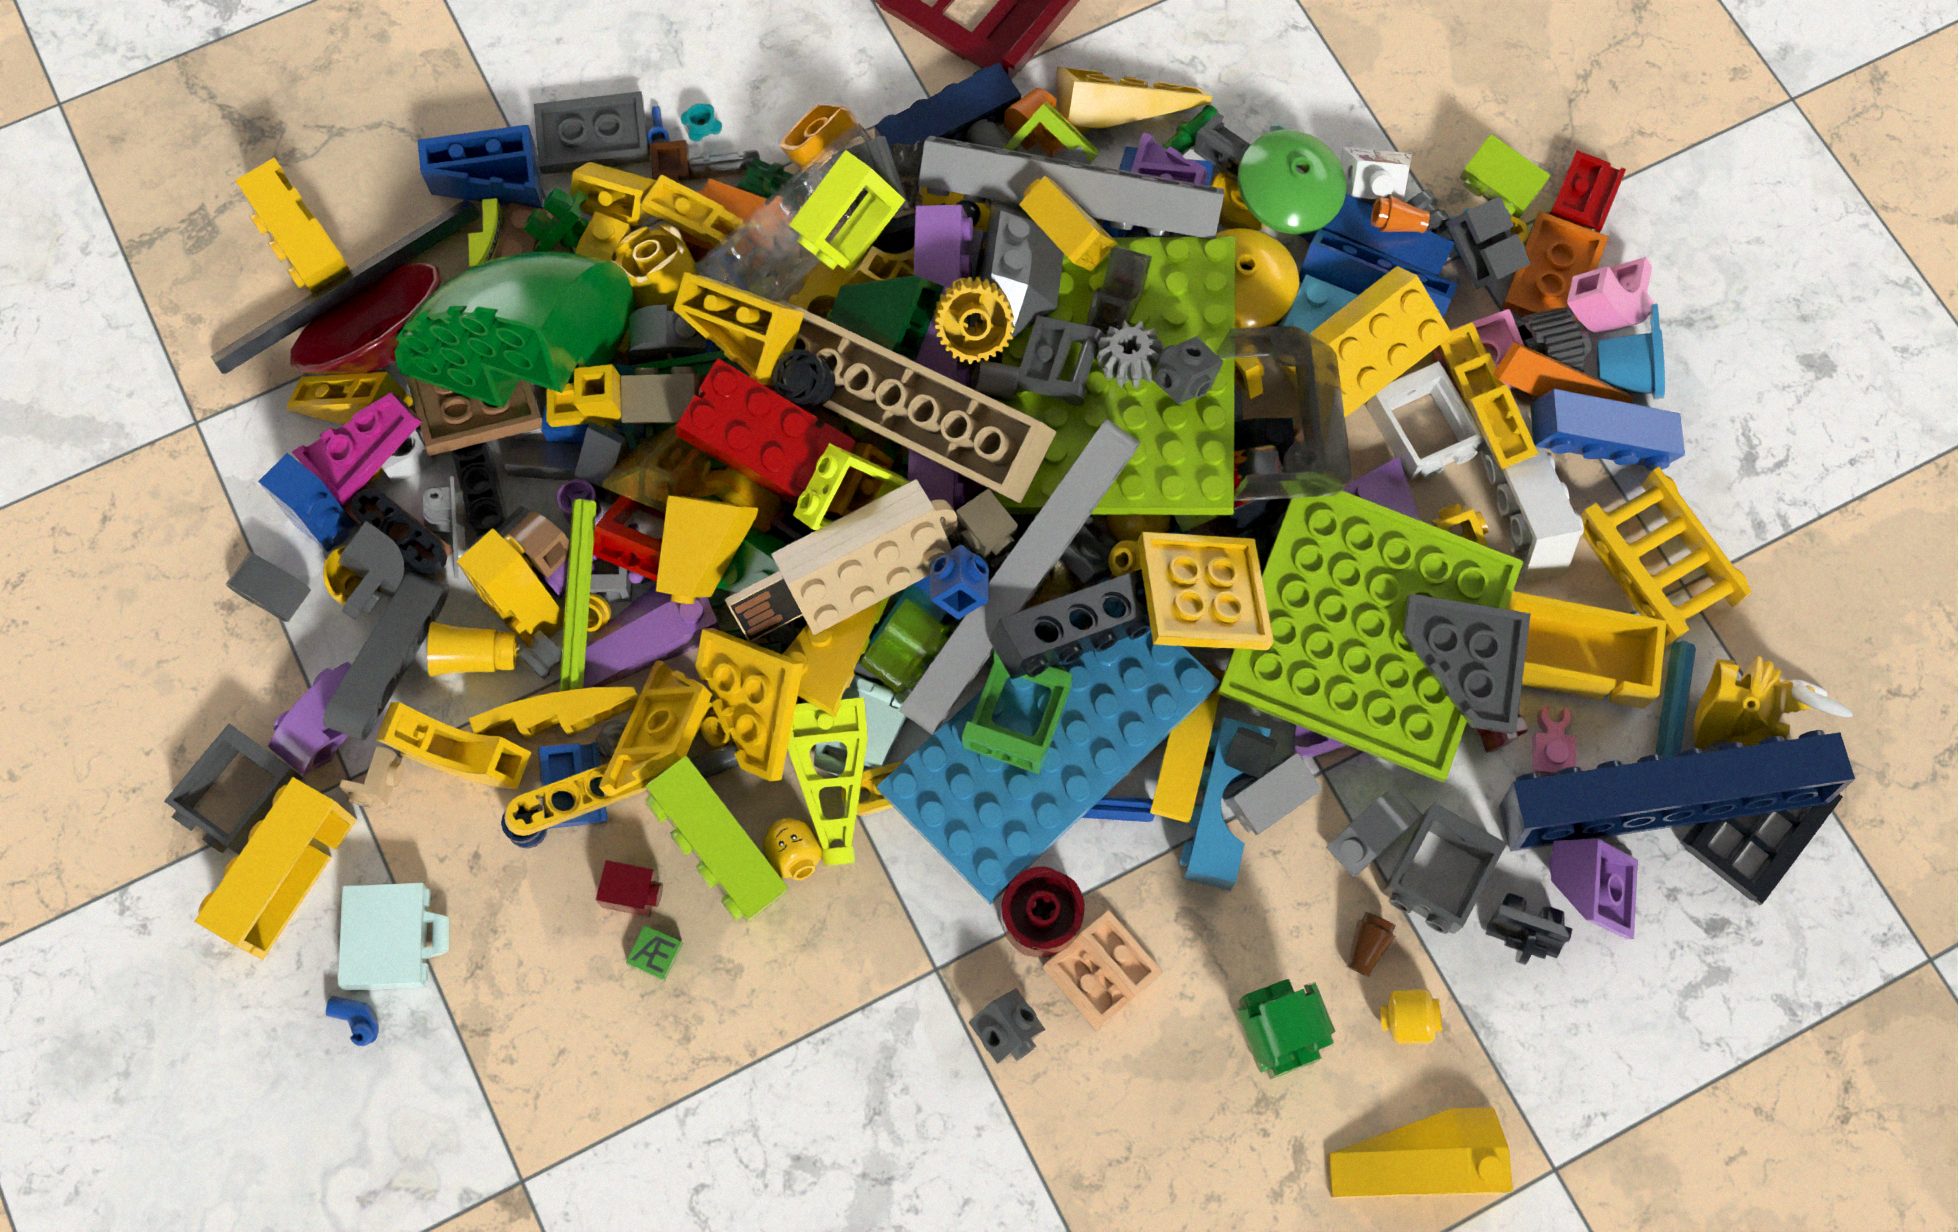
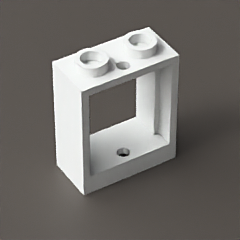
M1439 361L1391 382L1370 398L1366 405L1395 457L1399 456L1403 471L1409 481L1421 476L1424 479H1429L1439 474L1445 465L1454 461L1457 464L1467 462L1478 453L1476 450L1483 440V436L1473 416ZM1427 394H1431L1459 442L1419 459L1392 410Z

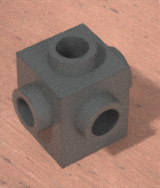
M1196 336L1176 346L1170 345L1165 348L1158 357L1157 362L1159 364L1152 380L1179 405L1194 397L1198 399L1211 390L1223 360Z
M1017 988L993 1000L968 1022L997 1064L1010 1056H1013L1016 1061L1026 1056L1037 1047L1033 1040L1046 1030L1037 1018L1035 1011L1027 1004Z

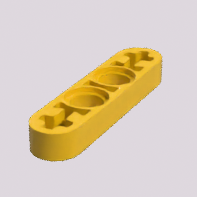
M609 763L515 797L507 806L504 817L505 824L516 835H530L640 794L647 790L646 785L654 780L657 774L613 796L600 797L591 791L589 784L592 779L604 776ZM558 791L570 793L574 798L573 808L567 811L556 809L551 801L552 795ZM543 798L544 810L549 818H544V810L532 815L530 824H525L523 819L515 820L514 817L517 815L518 807L523 806L525 811H532L539 807L541 802L538 799Z

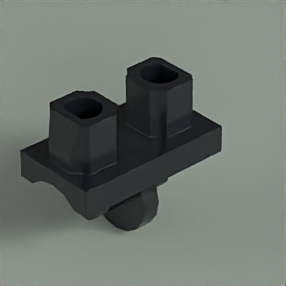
M1512 893L1506 894L1488 922L1485 934L1504 940V946L1517 950L1515 958L1517 963L1526 965L1531 955L1545 959L1546 955L1557 959L1563 945L1570 941L1572 928L1565 926L1564 911L1551 906L1543 907L1537 917L1525 913L1527 901L1524 897Z

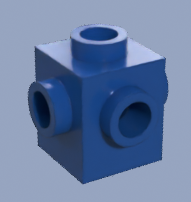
M962 545L957 546L946 554L940 555L930 563V600L956 619H960L989 602L988 564L980 556L974 555Z

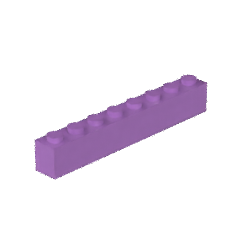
M962 205L916 206L914 275L945 286L942 294H946L945 288H950L952 282L960 278L966 279L972 276L971 255H966L967 241H972L973 221L971 217H967ZM933 315L916 359L911 358V360L969 387L968 368H963V362L960 361L959 356L954 359L951 350L947 352L945 345H941L940 338L937 337L935 315ZM910 449L908 450V481L912 482L917 479L930 501L945 500L952 506L955 512L959 509V506L965 505L966 486L965 483H960L959 473Z

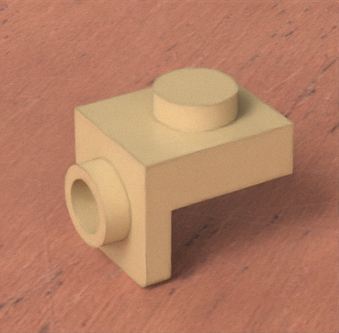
M376 746L364 784L341 780L339 788L349 796L348 801L353 804L372 808L374 802L387 805L393 787H397L402 779V759L392 749Z

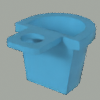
M1651 304V333L1598 340L1596 359L1599 380L1628 393L1652 394L1653 400L1663 399L1665 395V367L1658 304Z

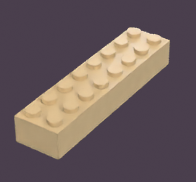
M783 299L780 300V304L804 312L793 350H807L827 361L826 363L834 371L836 379L835 388L830 399L823 407L1020 504L1022 503L1056 431L1041 421Z

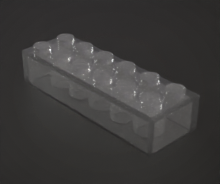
M857 123L832 140L694 265L697 271L702 276L710 277L777 302L821 261L797 242L801 235L789 224L835 164L832 155L872 140L862 125ZM899 175L901 184H903L905 181H904L903 178ZM850 207L826 237L825 241L830 244L852 215Z

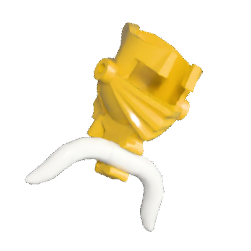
M1757 656L1752 661L1740 681L1736 680L1740 666L1735 664V661L1716 659L1710 681L1699 701L1694 718V745L1696 748L1703 750L1710 744L1722 740L1729 743L1741 742L1744 747L1758 745L1759 741L1774 736H1782L1785 740L1788 736L1790 725L1779 721L1783 713H1797L1800 710L1805 712L1808 708H1815L1836 716L1850 718L1853 716V712L1843 704L1828 698L1827 691L1817 685L1797 679H1786L1781 682L1780 675H1782V670L1775 669L1774 663L1770 660L1764 662L1761 656Z

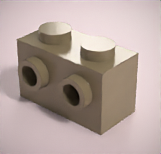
M671 367V374L658 375V368H635V375L621 376L622 423H678L694 395L699 396V387L706 376L695 374V367Z
M988 488L956 510L958 522L956 540L974 555L980 556L988 564L989 570L994 568L997 571L1016 545L1018 524Z

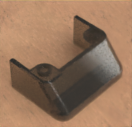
M1295 326L1231 328L1217 350V356L1220 358L1273 356L1278 363L1284 366L1296 367L1304 441L1294 443L1285 453V473L1247 475L1234 491V501L1319 497L1339 494L1349 484L1352 471L1338 360L1334 349L1327 343Z

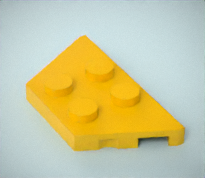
M656 660L600 782L599 788L608 796H613L667 770L687 755L712 693L698 681L690 680L684 673L678 670L674 671L663 661Z

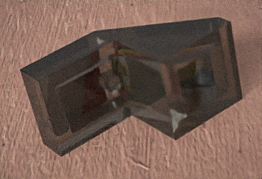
M1118 246L1111 248L1103 286L1093 292L1086 322L1087 326L1098 328L1104 334H1107L1110 326L1120 330L1124 320L1130 324L1144 291L1152 256Z

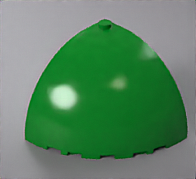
M528 252L489 260L448 280L413 312L396 339L399 341V345L395 349V359L401 375L503 408L511 398L520 379L562 393L566 384L574 383L575 368L608 365L611 363L629 328V317L637 310L630 280L626 272L614 262L575 253Z

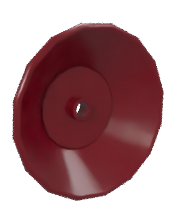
M426 262L401 265L312 320L301 332L290 350V366L304 374L372 373L396 362L395 349L399 345V341L396 339L413 312L440 287L441 275L439 267Z

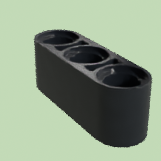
M487 442L452 450L469 522L478 536L488 533L492 528L497 530L508 518L493 454ZM480 448L476 454L465 456L468 450ZM481 481L488 482L483 489L473 490L477 483ZM489 515L497 516L493 523L489 525L481 524L485 517Z

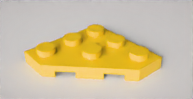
M714 628L702 629L695 668L701 681H707L715 698V701L711 704L724 732L730 731L738 749L734 755L740 768L771 782L782 780L804 663Z

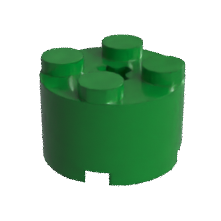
M1316 982L1303 985L1305 991L1301 989L1294 992L1291 989L1250 1005L1251 1015H1249L1247 1010L1236 1012L1255 1062L1262 1061L1264 1067L1269 1066L1273 1068L1293 1060L1292 1051L1302 1048L1303 1051L1309 1050L1313 1052L1334 1043L1331 1034L1336 1031Z

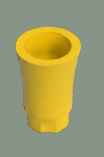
M432 621L429 627L427 642L429 675L433 677L452 673L497 672V669L515 670L518 656L516 654V651H518L517 633L498 632V629L460 627Z

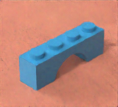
M1224 717L1219 729L1212 728L1207 750L1213 752L1210 767L1204 765L1198 789L1204 790L1201 804H1194L1188 826L1195 828L1192 843L1184 842L1179 865L1186 866L1183 879L1231 891L1237 880L1245 844L1227 828L1221 813V799L1223 792L1230 785L1239 780L1253 778L1254 776L1227 766L1225 758L1239 727H1244L1266 737H1269L1271 729Z

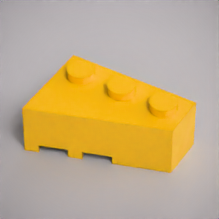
M684 272L673 308L706 339L712 340L720 347L726 357L733 362H737L750 374V378L762 385L773 386V370L778 360L786 353L793 351L804 316L802 311L710 277Z

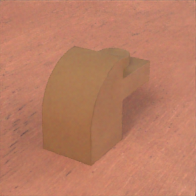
M531 510L508 533L524 549L525 553L523 554L532 563L533 566L531 568L538 576L542 573L549 578L569 558L570 541L564 532L534 510Z

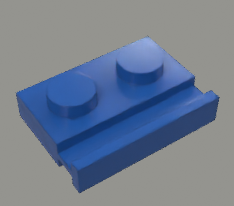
M592 742L588 745H580L579 743L543 746L538 749L542 787L601 766L598 742ZM602 777L592 779L589 784L591 791L597 796L604 797V792L599 788ZM558 791L551 797L553 806L558 810L567 811L574 806V798L566 791ZM606 806L546 829L582 826L597 822L599 824L606 823Z

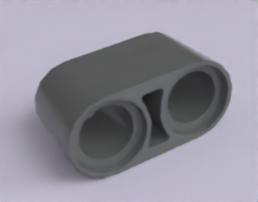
M251 552L246 555L226 583V586L239 596L285 622L290 621L311 592V589L302 581Z

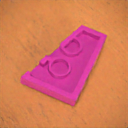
M391 392L355 413L352 420L338 429L330 428L320 434L321 439L307 447L302 445L293 450L292 453L304 467L322 480L340 505L346 506L422 423V420L400 396Z

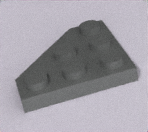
M1409 594L1406 601L1402 637L1472 728L1508 734L1516 732L1531 613Z

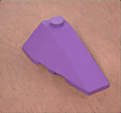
M657 583L654 584L610 620L605 627L587 639L583 688L604 687L652 667L656 660L664 662L698 648L702 629L714 628L720 630L708 598L697 597L694 604L670 601L671 594L657 592Z

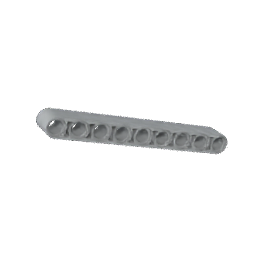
M1108 419L1104 421L988 583L989 602L964 617L909 694L899 712L931 735L937 731L993 653L994 648L989 638L998 620L1020 612L1025 608L1135 453L1140 444L1137 439Z

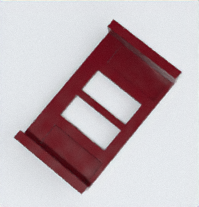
M921 0L873 1L879 4V7L963 60L967 59L980 68H989L1000 63L1012 80L1080 0H999L972 32L943 15L955 0H938L933 7H930Z

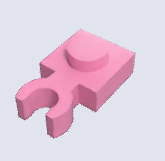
M1543 706L1538 712L1537 722L1544 733L1536 732L1532 736V773L1553 776L1561 769L1576 767V736L1564 735L1565 728L1571 722V712L1568 708H1564L1560 712V722L1556 723L1549 718V707Z

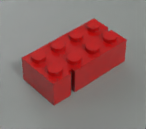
M719 358L699 387V396L694 395L676 424V435L796 507L800 495L806 490L816 470V464L824 454L828 444H833L851 452L856 442L827 423H824L820 429L816 426L817 417Z

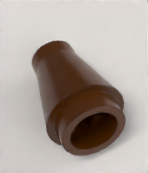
M1365 912L1362 920H1357L1350 959L1346 967L1370 977L1373 968L1396 936L1393 935L1396 925L1379 916Z

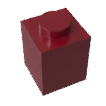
M605 860L595 900L605 909L650 917L652 906H659L663 892V883L658 882L659 876L654 869Z

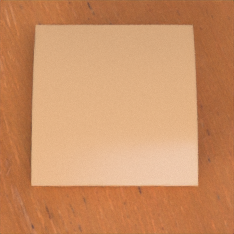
M1110 910L1084 929L1068 948L1057 953L1042 967L1096 1031L1163 973Z

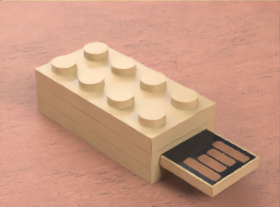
M917 479L772 553L771 555L780 571L729 596L725 601L748 642H752L802 615L813 635H816L929 576L930 563L940 555L952 550L947 537L957 528V514L945 500L930 501Z

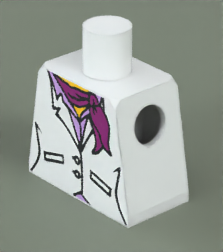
M1343 147L1340 163L1346 177V192L1350 196L1377 199L1378 197L1386 198L1391 195L1404 201L1412 154Z

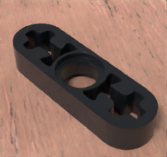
M367 488L354 496L351 509L362 525L367 521L388 537L390 529L395 524L406 523L409 525L408 535L401 540L393 541L400 549L403 560L423 575H433L443 569L447 561V554L439 540L386 495L377 489ZM368 503L377 505L382 514L385 515L382 521L372 512H367L364 508L365 505ZM417 542L426 551H432L435 557L431 561L425 558L422 559L417 550L413 548Z

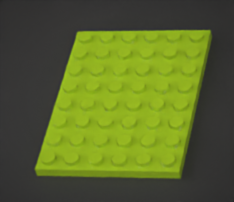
M1235 236L1215 237V239L1202 237L1113 238L1118 244L1093 271L1074 264L1064 254L1057 308L1047 316L1048 318L1092 326L1102 330L1105 337H1108L1107 331L1109 329L1096 326L1093 322L1100 307L1104 306L1102 302L1108 289L1114 288L1137 296L1135 304L1129 308L1132 309L1126 321L1129 327H1135L1141 321L1145 331L1154 328L1158 340H1161V343H1163L1164 349L1170 345L1176 346L1197 336L1223 360V363L1211 390L1198 399L1194 397L1179 405L1153 380L1149 382L1140 379L1137 389L1132 385V381H1127L1120 388L1116 378L1107 380L1104 376L1103 368H1100L1098 365L1097 355L1099 354V349L1096 350L1085 388L1087 394L1082 405H1072L1061 398L1016 388L1012 401L1000 399V403L1041 421L1056 431V434L1022 503L1020 504L996 491L994 496L1009 514H1038L1104 421L1108 419L1137 439L1140 444L1091 514L1233 515ZM1122 251L1147 259L1140 288L1113 281L1112 277L1118 252ZM1033 326L1021 331L1012 340H1009L1008 347L1003 346L1002 364L1015 366L1020 369ZM1072 341L1060 380L1071 381L1082 346L1080 342Z

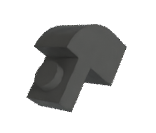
M667 305L643 307L634 311L629 317V364L667 360L668 353H706V338L677 312L667 311Z
M367 521L343 550L338 561L363 578L346 601L342 612L354 620L357 619L362 611L370 614L383 596V594L378 592V589L392 598L403 578L404 560L400 549L390 537Z
M1394 786L1354 819L1326 848L1353 877H1356L1386 848L1414 825L1423 814Z

